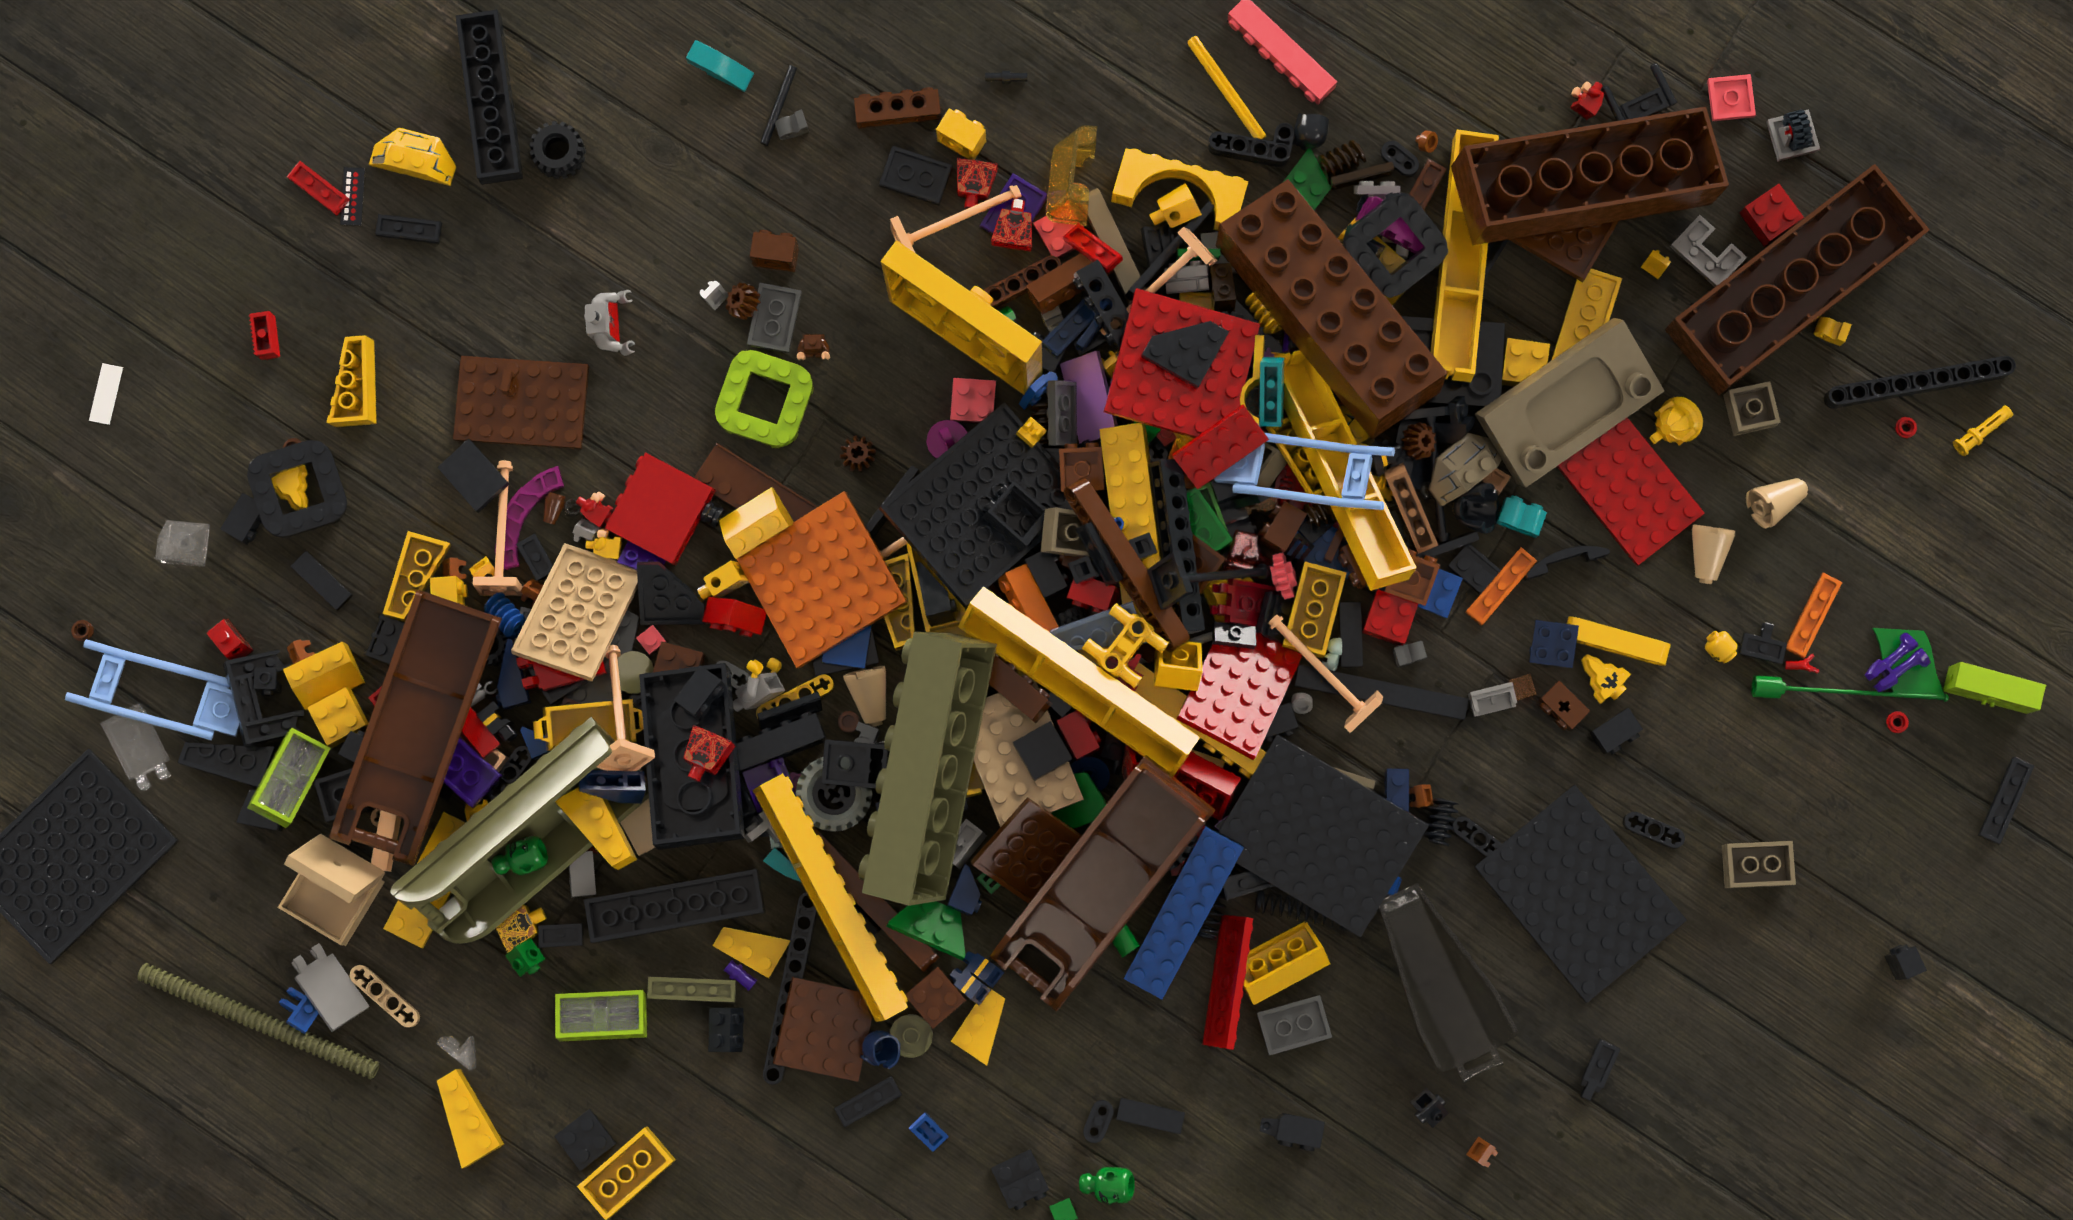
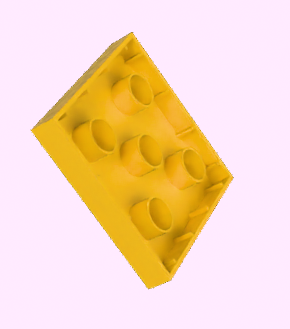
M896 240L881 260L889 301L1024 395L1029 386L1042 376V341L990 306L993 298L987 292L977 286H974L970 291L899 241Z

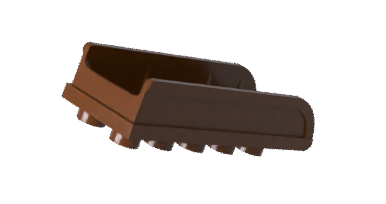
M421 590L416 591L344 790L329 839L347 845L355 841L394 854L392 860L414 866L502 618ZM370 806L402 817L405 823L399 841L357 828L363 809Z
M1145 755L1005 934L989 958L1005 971L1008 968L1013 970L1042 994L1040 999L1057 1012L1211 817L1215 809ZM1027 944H1033L1059 965L1060 972L1052 983L1048 982L1017 957Z

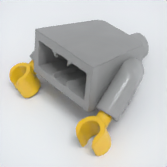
M771 657L766 667L772 671L765 674H760L763 670L762 663L756 659L748 662L746 668L752 672V675L748 677L746 684L735 691L737 695L733 699L735 711L738 712L743 708L745 710L757 708L785 692L777 676L782 667L779 660Z

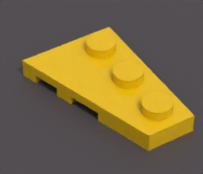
M723 927L713 946L770 979L788 948L790 940Z
M992 989L980 1005H974L951 1040L952 1043L986 1066L1005 1002V998Z

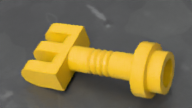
M1372 475L1383 499L1386 498L1388 502L1392 501L1393 493L1390 487L1387 488L1386 477L1384 475L1379 477Z

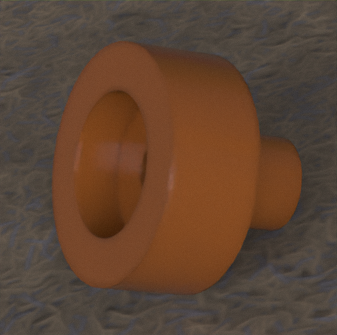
M1425 130L1416 137L1415 141L1418 143L1421 151L1431 153L1437 147L1438 136L1435 132Z

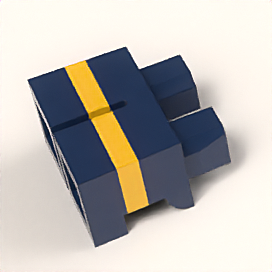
M968 951L962 960L968 966L963 972L958 968L954 969L950 974V978L955 982L953 985L976 1004L980 1005L991 989L976 979V977H979L993 988L1004 972L980 954Z

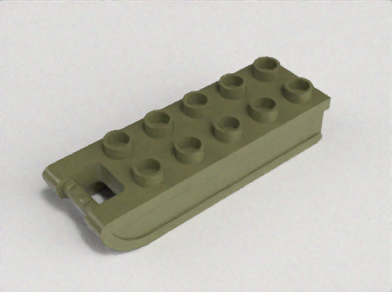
M590 717L582 725L573 729L570 735L549 753L540 757L536 764L516 781L507 785L484 808L474 813L451 836L441 841L432 852L393 884L390 893L411 910L416 908L428 919V926L440 937L451 943H469L491 933L593 846L555 801L578 788L579 781L592 770H602L597 768V766L611 755L612 749L610 745L615 740ZM646 781V791L642 803H644L649 798L648 784ZM608 800L619 823L641 805L617 803ZM531 835L541 838L548 854V862L543 868L525 875H517L511 869L504 875H499L494 871L492 866L493 857L498 854L506 855L505 849L509 843ZM449 891L455 895L440 909H437L430 903L446 895Z

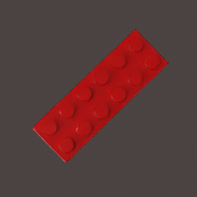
M1224 915L1221 916L1222 924L1220 925L1202 1045L1234 1050L1237 1039V1025L1240 1019L1239 1011L1243 997L1247 957L1250 952L1249 944L1253 931V918Z

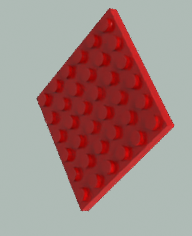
M1136 288L1103 412L1196 438L1240 407V396L1242 388L1246 383L1255 347V335H1258L1260 324ZM1208 321L1229 331L1198 389L1141 357L1151 337Z

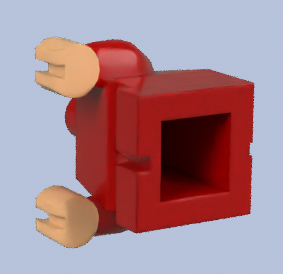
M1585 82L1581 89L1575 87L1571 95L1578 98V101L1574 102L1570 108L1586 120L1595 116L1602 105L1604 93L1600 90L1603 85L1595 82L1591 86L1589 82Z
M601 492L593 493L591 498L587 500L580 496L576 501V504L582 507L580 512L593 524L603 527L608 514L614 510L612 506H604L602 504L605 495Z

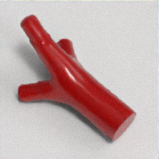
M1811 654L1804 660L1786 661L1785 669L1806 670L1819 673V669L1809 665V662L1815 657L1814 654Z

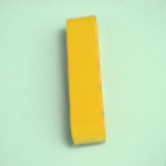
M1568 617L1567 624L1579 625L1576 643L1659 666L1666 665L1671 646L1669 643L1581 618Z

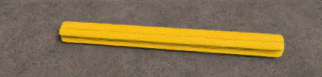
M1194 36L1189 39V47L1253 138L1264 139L1266 137L1265 132L1199 38Z

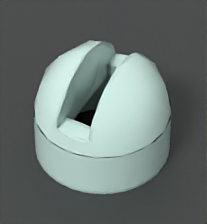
M1333 638L1329 640L1328 652L1342 655V639Z
M1327 653L1325 655L1327 662L1322 661V663L1329 670L1335 671L1340 655Z

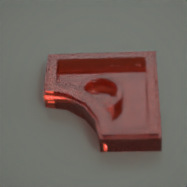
M1235 530L1234 541L1231 543L1224 571L1257 568L1262 563L1270 566L1271 559L1259 552L1257 546L1258 536L1255 533Z

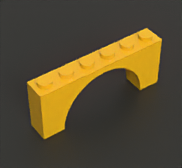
M1126 148L1111 202L1132 207L1137 195L1149 184L1166 178L1183 179L1198 186L1214 205L1215 221L1213 230L1219 231L1220 223L1241 210L1248 181L1238 176L1230 177L1224 175L1220 171H1208L1198 165L1190 166L1183 164L1179 160H1168L1157 154L1149 155L1142 153L1138 149Z

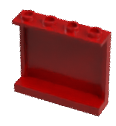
M645 452L644 456H640L635 465L637 469L634 474L628 477L624 493L617 497L615 510L613 513L610 512L605 520V529L676 566L700 522L702 511L707 503L711 501L716 490Z

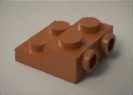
M1099 442L1086 443L1085 448H1078L1077 444H1064L1065 449H1059L1061 492H1064L1066 487L1081 478L1087 479L1094 490H1105L1102 447H1099Z
M1408 549L1415 563L1416 570L1409 580L1386 586L1384 592L1426 606L1440 564L1436 563L1438 559L1425 555L1424 558L1416 556V551Z

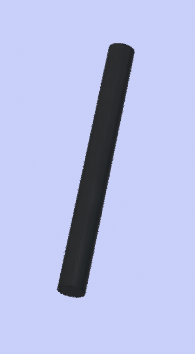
M789 65L760 142L765 146H768L775 129V122L779 118L797 70L795 66Z

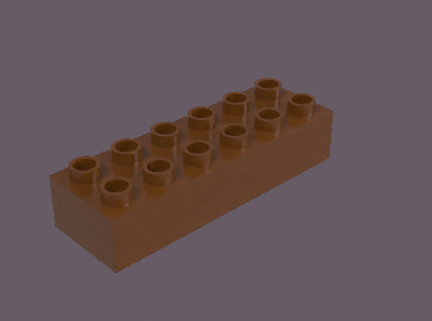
M1706 107L1464 146L1451 165L1472 246L1712 205L1729 186Z
M1874 164L1678 315L1667 326L1665 331L1719 396L1914 245L1930 229L1877 165Z
M1289 179L1220 223L1216 247L1220 249L1222 255L1231 263L1235 271L1371 439L1440 393L1447 376V371Z

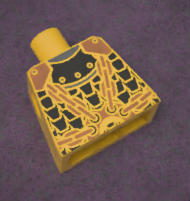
M522 905L496 927L507 953L520 943L538 935L536 924L547 919L542 908L530 912L527 905Z

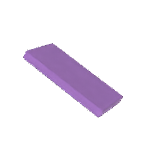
M1094 351L1060 364L1064 381L1076 382L1077 435L1079 443L1085 440H1089L1090 443L1101 440L1099 429L1118 426L1116 416L1103 412L1109 387L1100 351Z

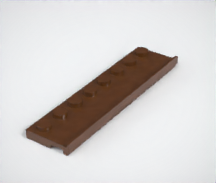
M718 443L715 444L694 477L716 490L714 495L735 509H738L771 487L774 488L794 522L818 507Z

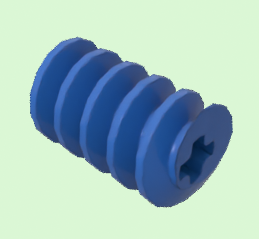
M499 592L492 595L484 606L485 613L502 618L499 629L507 638L515 639L518 637L526 619L515 608V605L510 603V600L505 597L504 593Z

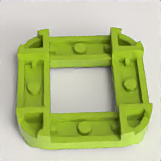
M754 350L741 351L730 364L716 404V419L720 426L730 434L733 433L767 444L772 448L787 446L796 440L810 396L813 394L811 376L804 367ZM752 373L790 385L777 424L738 412Z

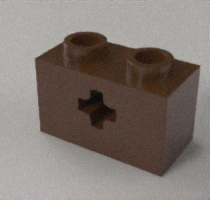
M1560 681L1556 682L1538 700L1541 703L1540 708L1547 715L1551 713L1557 719L1555 723L1562 730H1572L1590 712ZM1565 703V710L1559 711L1560 705Z

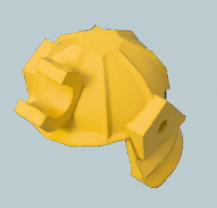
M1670 398L1654 413L1657 417L1655 422L1657 432L1651 435L1649 439L1653 444L1663 439L1669 443L1676 442L1679 446L1684 442L1694 440L1700 434L1703 427L1701 411L1694 402L1687 398Z

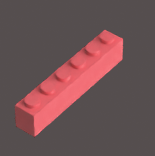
M1241 0L1228 13L1227 20L1229 21V26L1235 31L1239 30L1244 35V40L1249 45L1256 46L1259 49V54L1264 59H1269L1273 62L1274 68L1280 74L1284 73L1289 77V82L1295 88L1299 87L1310 102H1315L1319 105L1335 89L1337 81L1251 0Z

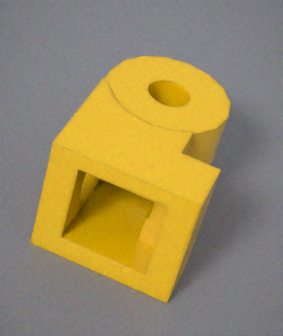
M1820 317L1814 335L1827 342L1841 346L1846 342L1852 324L1840 323L1828 317Z

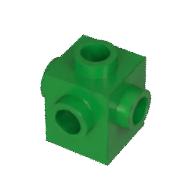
M531 938L515 946L505 955L512 968L520 977L526 973L532 975L540 969L539 964L545 960L540 949L537 948Z

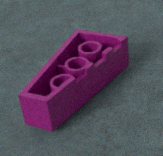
M1377 196L1367 198L1355 221L1360 220L1384 200ZM1402 217L1398 218L1380 233L1383 237L1414 254L1424 247Z

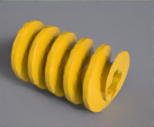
M1254 293L1250 294L1245 304L1250 306L1251 313H1255L1254 318L1259 320L1260 327H1264L1263 332L1265 334H1274L1282 329L1256 295Z

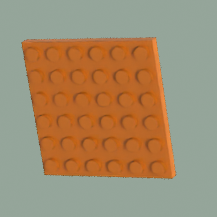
M845 491L793 522L792 526L740 558H737L739 565L798 669L908 602Z

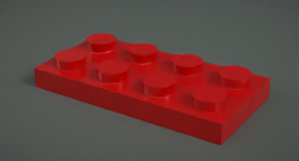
M1242 404L1174 452L1172 456L1195 487L1199 489L1269 439L1244 404Z

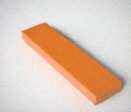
M1520 547L1465 613L1482 626L1534 566L1537 560Z
M1821 573L1787 641V651L1802 659L1806 657L1842 584L1841 581Z

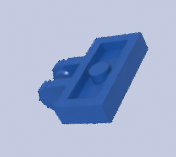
M1049 371V373L1040 376L1029 386L1019 405L1024 410L1029 405H1036L1042 399L1041 396L1046 393L1048 381L1058 380L1056 373Z
M289 987L287 993L300 1001V1003L296 1006L283 998L279 1001V1004L286 1010L293 1012L286 1023L306 1034L319 1013L306 995Z

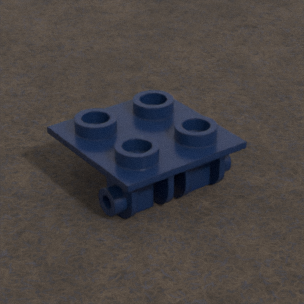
M1536 620L1532 646L1529 649V662L1573 668L1579 625Z

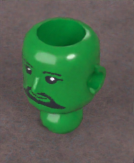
M531 835L509 843L505 849L506 855L498 854L493 857L492 866L499 875L506 874L510 869L517 875H525L539 870L547 864V850L541 838Z
M1103 1167L1098 1170L1096 1176L1090 1173L1082 1174L1079 1179V1189L1083 1194L1095 1192L1096 1199L1099 1202L1109 1204L1127 1203L1134 1194V1175L1128 1168Z

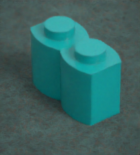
M1512 495L1510 498L1506 497L1504 499L1497 524L1537 538L1547 512L1538 504L1531 503V505L1523 503L1522 498Z

